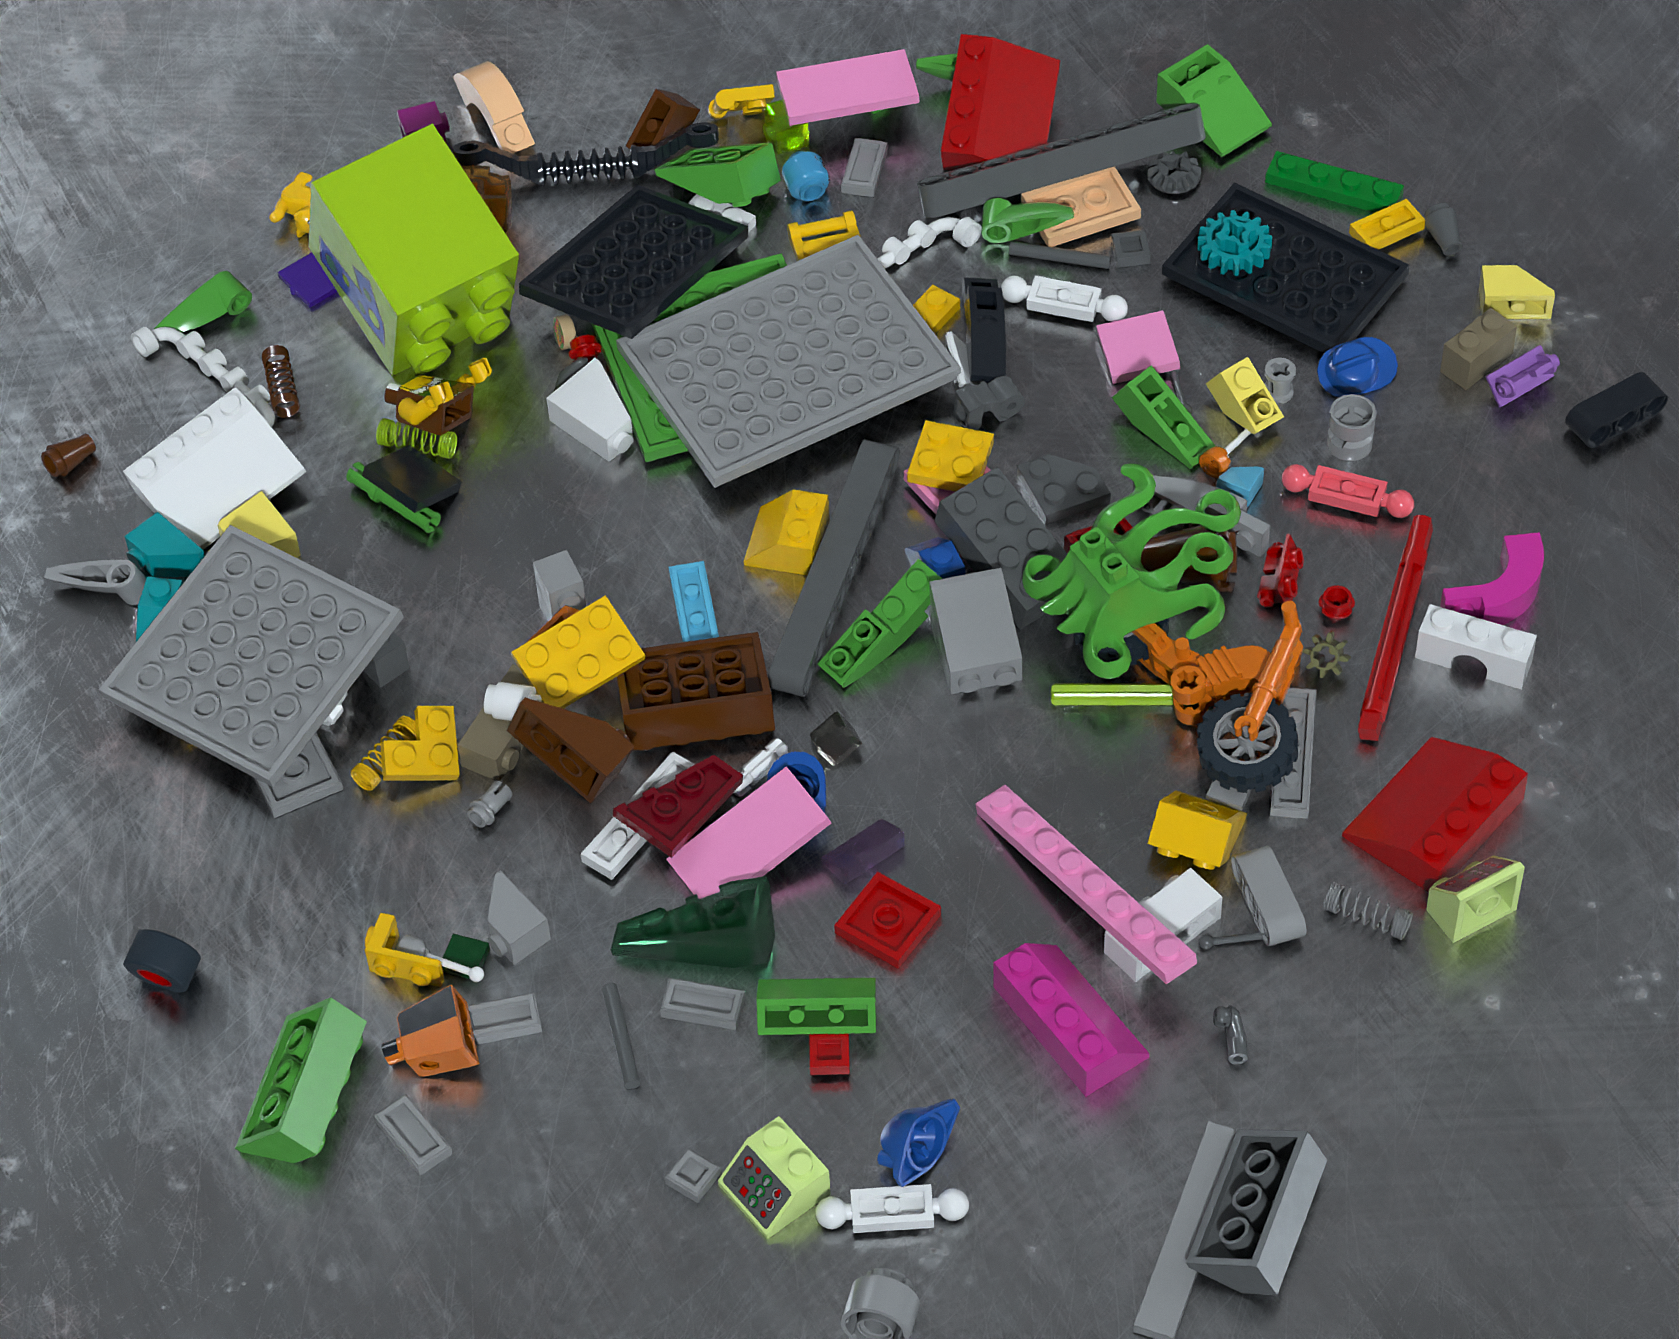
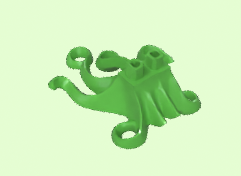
M1133 463L1124 464L1121 467V473L1134 482L1135 490L1128 496L1105 507L1095 519L1091 530L1070 546L1069 553L1062 562L1050 555L1032 557L1027 562L1023 571L1022 583L1025 592L1031 598L1038 601L1050 600L1040 607L1044 613L1049 615H1070L1056 628L1065 634L1084 633L1083 657L1087 667L1098 677L1106 679L1117 678L1129 669L1132 661L1130 650L1124 641V636L1131 631L1163 621L1198 606L1206 607L1208 613L1194 623L1186 632L1185 637L1188 639H1195L1213 630L1222 621L1226 610L1225 603L1216 588L1209 584H1199L1177 590V586L1184 571L1190 565L1196 571L1204 574H1218L1226 570L1232 563L1234 556L1227 540L1210 532L1195 534L1187 539L1173 561L1165 567L1154 571H1147L1143 567L1141 555L1145 545L1155 534L1173 525L1186 523L1201 524L1202 527L1213 532H1225L1235 527L1240 520L1241 509L1236 497L1230 492L1222 489L1209 491L1197 502L1195 511L1186 508L1164 510L1149 516L1125 534L1119 535L1114 533L1116 525L1124 517L1147 504L1154 496L1156 487L1153 475L1146 467ZM1211 504H1221L1227 512L1225 515L1214 516L1206 514L1205 509ZM1210 547L1217 551L1218 558L1214 561L1205 562L1197 558L1196 554L1201 548ZM1040 571L1051 572L1041 580L1034 579V576ZM1106 647L1113 648L1118 652L1119 658L1116 661L1103 662L1097 656V653Z

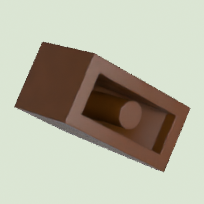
M655 89L626 147L631 149V145H636L637 147L655 146L660 141L662 142L683 128L692 125L700 109L677 93Z

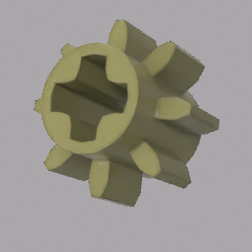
M1330 631L1324 640H1322L1320 635L1315 634L1312 637V641L1316 646L1306 647L1303 650V653L1310 655L1311 659L1306 668L1316 667L1319 669L1320 678H1324L1330 669L1336 675H1339L1343 672L1339 662H1348L1351 659L1350 655L1344 654L1343 649L1348 641L1343 640L1339 642L1334 639V631ZM1326 646L1330 647L1329 653L1335 655L1329 662L1325 661V655L1319 653Z

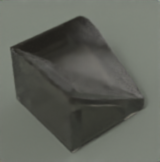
M838 711L834 712L810 733L817 751L832 766L839 765L862 744L853 726Z

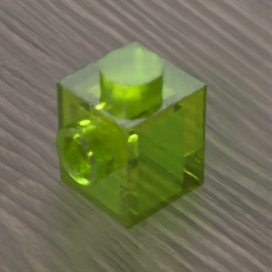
M779 100L768 103L767 107L764 108L765 123L763 124V132L767 143H773L777 154L808 147V123L790 126L783 101Z

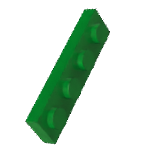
M1276 151L1265 175V183L1371 212H1378L1400 202L1404 192V185L1279 151Z

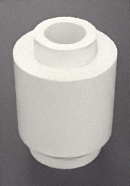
M498 682L497 685L489 684L484 698L485 714H491L494 719L512 721L520 702L525 697L542 702L541 695H536V689L533 686Z

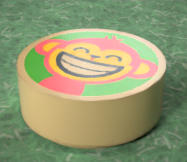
M567 314L555 316L553 318V330L557 344L561 350L570 349V342L577 337L574 323Z

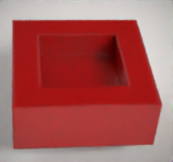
M809 1034L810 1075L850 1074L849 1034Z

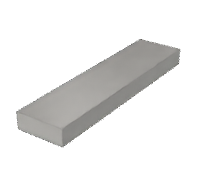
M1289 687L1282 703L1288 709L1289 717L1293 716L1296 723L1299 745L1298 759L1296 762H1293L1291 773L1288 776L1284 774L1281 777L1282 782L1274 787L1272 786L1270 816L1308 819L1316 703L1315 689Z

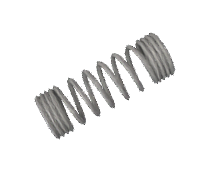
M1336 882L1330 885L1323 903L1324 910L1336 914L1342 909L1344 918L1352 913V919L1355 922L1362 916V924L1364 926L1372 920L1373 929L1378 928L1382 923L1381 929L1383 933L1388 932L1391 928V936L1397 937V939L1400 938V940L1405 937L1412 921V911L1409 912V910L1398 907L1391 923L1384 930L1390 903L1387 904L1378 924L1374 926L1376 913L1381 902L1380 899L1377 900L1371 916L1365 922V914L1371 896L1367 897L1363 909L1355 919L1356 906L1361 892L1357 893L1351 909L1345 915L1346 903L1351 888H1348L1341 904L1345 885Z

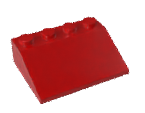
M961 34L941 147L943 170L952 171L1047 144L1060 60L995 37Z
M1431 737L1342 832V837L1429 893V889L1438 880L1455 876L1523 801L1528 773L1497 753Z

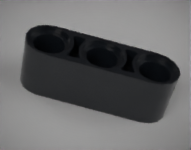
M1639 372L1574 406L1567 414L1565 424L1589 448H1594L1660 413L1668 402V396L1646 373Z

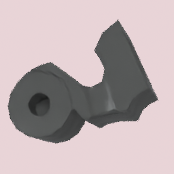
M1008 376L998 377L988 385L985 381H982L979 385L967 383L964 387L955 390L953 414L963 428L977 430L982 426L984 412L991 411L1000 422L1008 420L1024 407L1025 398L1013 380Z

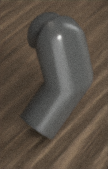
M1228 1005L1227 1008L1218 1006L1213 1013V1023L1218 1028L1225 1027L1228 1061L1232 1064H1243L1248 1060V1050L1240 1012L1231 1005Z

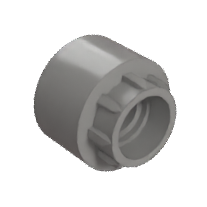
M886 1268L873 1269L868 1271L866 1276H862L853 1282L841 1317V1327L850 1339H910L919 1311L920 1301L912 1282L905 1275Z

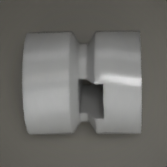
M1350 394L1341 396L1331 405L1327 446L1335 457L1345 461H1357L1365 458L1371 452L1377 411L1369 399L1361 395Z

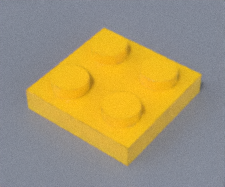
M925 420L907 472V482L955 492L983 476L994 444V433Z

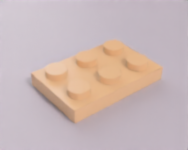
M1115 166L1021 194V203L1048 202L1073 208L1074 218L1039 232L1048 247H1054L1141 218V208Z

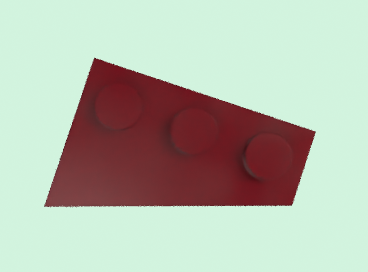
M712 755L676 774L675 779L657 789L652 787L646 790L639 799L627 805L624 802L613 808V817L672 858L743 783V774L717 756Z

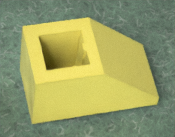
M1248 357L1220 372L1206 383L1223 414L1254 435L1284 417Z

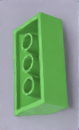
M331 997L287 1015L235 1149L242 1153L290 1163H297L316 1156L324 1147L326 1141L324 1135L329 1121L338 1110L337 1100L342 1087L350 1078L351 1070L349 1068L355 1053L363 1043L362 1033L367 1021Z

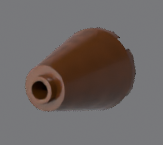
M1200 525L1152 537L1142 551L1141 563L1147 571H1154L1165 567L1177 557L1188 538L1198 533H1214L1227 540L1234 554L1232 563L1226 570L1218 574L1200 573L1190 565L1184 571L1179 583L1191 586L1209 584L1219 592H1232L1235 582H1229L1230 573H1237L1235 532H1228V530L1225 532H1213ZM1210 547L1201 548L1196 554L1197 558L1205 562L1214 561L1218 558L1217 551Z

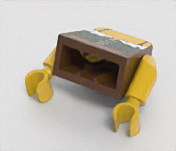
M484 357L468 365L472 375L464 374L455 381L422 375L403 385L390 383L385 390V402L396 405V419L398 422L442 436L471 418L475 383L485 381L491 375L492 369L487 358Z

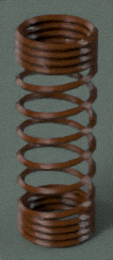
M280 345L267 347L262 352V361L272 409L278 417L293 416L299 411L300 404L297 391L295 390L296 385L292 376L291 363L289 362V352L287 348ZM275 355L285 356L282 360L268 361ZM287 369L282 373H273L275 370ZM278 376H289L283 380H275ZM284 382L290 383L289 385L284 386V387H277V386H276V385H278V384H280V383H284ZM285 389H290V390H291V391L288 392V393H287V392H286V393H281V394H278V393H277V392H279V391H281V390H285ZM295 402L293 406L287 408L277 406L279 403Z

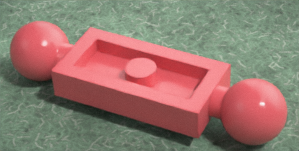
M1299 464L1288 466L1282 473V484L1288 491L1297 493L1306 488L1309 489V501L1378 517L1381 507H1385L1388 513L1396 518H1404L1414 509L1412 495L1401 489L1395 490L1390 494L1386 493L1388 483L1386 481L1318 465L1315 475H1310L1308 470Z

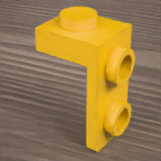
M380 912L375 926L369 927L365 937V954L369 971L385 978L394 976L411 980L420 986L434 985L441 987L444 982L441 962L437 959L394 950L399 939L395 916Z

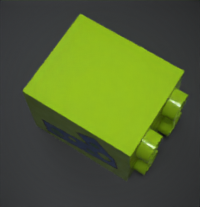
M433 123L311 182L308 247L391 376L410 367L413 368L416 374L430 372L448 359L451 354L449 347L469 337H472L476 344H483L495 339L508 328L510 324L508 317H510L512 299L515 293L514 286L519 253Z

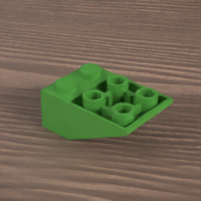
M1208 44L1158 74L1156 103L1165 110L1184 104H1200L1206 138L1203 142L1221 157L1272 127L1271 121L1231 63Z

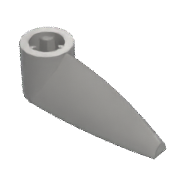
M98 560L59 565L47 568L44 576L46 579L74 588L101 593H117L129 605H138L146 582L144 574L129 560Z

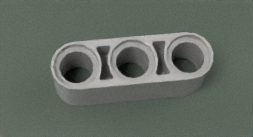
M1268 845L1232 855L1231 866L1234 878L1259 932L1266 934V937L1262 935L1265 944L1272 946L1306 936V923L1303 913L1272 848Z

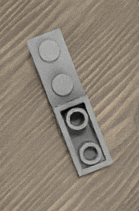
M1153 476L1156 483L1154 496L1140 509L1152 514L1174 508H1186L1195 511L1196 504L1202 496L1209 491L1220 488L1182 478ZM1231 493L1236 497L1240 505L1241 516L1235 527L1229 529L1228 532H1235L1237 546L1240 549L1250 551L1261 557L1269 546L1270 525L1247 514L1248 500ZM1211 504L1205 509L1206 514L1214 516L1225 515L1227 512L1221 504ZM1186 523L1173 525V527L1184 530L1200 526L1201 524Z

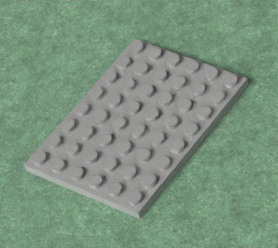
M859 235L649 325L633 339L624 336L616 340L618 351L714 488L957 379L958 374L961 373V367Z

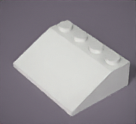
M235 387L123 470L135 493L154 514L160 513L204 550L220 538L217 526L220 520L261 491L270 500L306 473V470L258 410Z

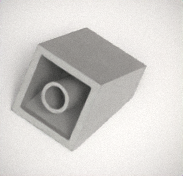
M996 568L929 581L930 626L950 694L969 693L981 688L996 685L1004 686L1021 681L1022 654L1002 569Z

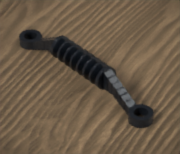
M694 123L662 142L660 141L655 146L637 147L636 145H631L629 156H625L622 147L619 146L616 157H612L609 148L606 147L602 158L598 157L594 148L591 149L589 159L585 158L581 149L578 150L576 160H572L569 151H565L563 161H559L556 152H552L550 162L545 161L542 153L520 157L480 141H464L454 145L452 150L453 155L461 166H474L487 161L511 173L513 172V174L522 176L524 179L531 180L533 183L545 186L547 176L551 175L554 184L558 185L560 175L564 174L567 183L571 184L575 173L578 174L581 183H585L587 172L591 173L594 182H598L600 171H604L607 180L611 181L613 170H617L621 180L625 179L627 169L631 170L634 179H639L647 171H650L686 145L695 148H705L717 144L719 132L717 125L713 123Z

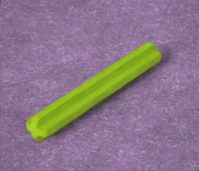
M1055 683L1051 687V702L1053 705H1174L1171 686L1167 683Z

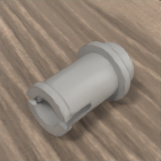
M494 781L478 801L473 800L469 804L467 816L476 826L484 827L485 825H491L495 820L494 815L512 798V791L506 784L500 791L498 790L503 782Z

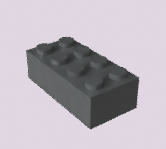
M996 467L941 500L935 523L947 538L952 541L955 548L975 573L996 568L1002 569L1013 620L1018 628L1021 630L1047 614L1040 607L1050 600L1038 601L1031 598L1025 592L1022 583L1023 571L1027 562L1034 556L1050 555L1062 562L1067 553L1001 470ZM1040 571L1034 576V579L1041 580L1051 572Z

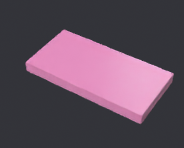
M905 49L776 72L778 87L790 126L919 103V93Z
M786 766L686 843L672 858L668 857L666 860L707 913L712 916L829 826L831 821Z

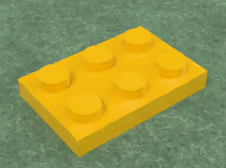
M606 595L511 652L512 658L529 684L535 687L537 695H541L542 703L562 709L645 660L644 652Z

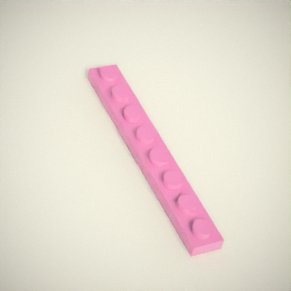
M1003 785L975 803L977 814L1165 984H1168L1197 964L1194 951L1009 787Z

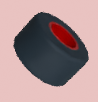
M141 929L138 930L123 965L128 972L140 980L178 993L187 990L201 960V956L196 949L176 937L157 930Z

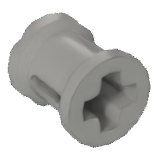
M1274 358L1268 361L1264 372L1267 378L1265 386L1276 404L1287 403L1294 396L1293 384L1291 382L1296 375L1295 364L1286 358Z

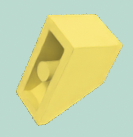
M1482 265L1479 282L1481 315L1492 308L1506 319H1551L1555 299L1553 289L1517 265Z

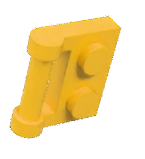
M773 84L720 90L709 103L708 114L714 119L723 118L727 112L740 110L743 111V115L760 114L762 109L766 108L775 98Z
M853 210L842 212V216L800 225H798V222L787 224L788 237L796 261L856 235L860 236ZM845 229L846 231L845 233L821 237L817 239L807 241L802 240V238L824 234L828 232Z

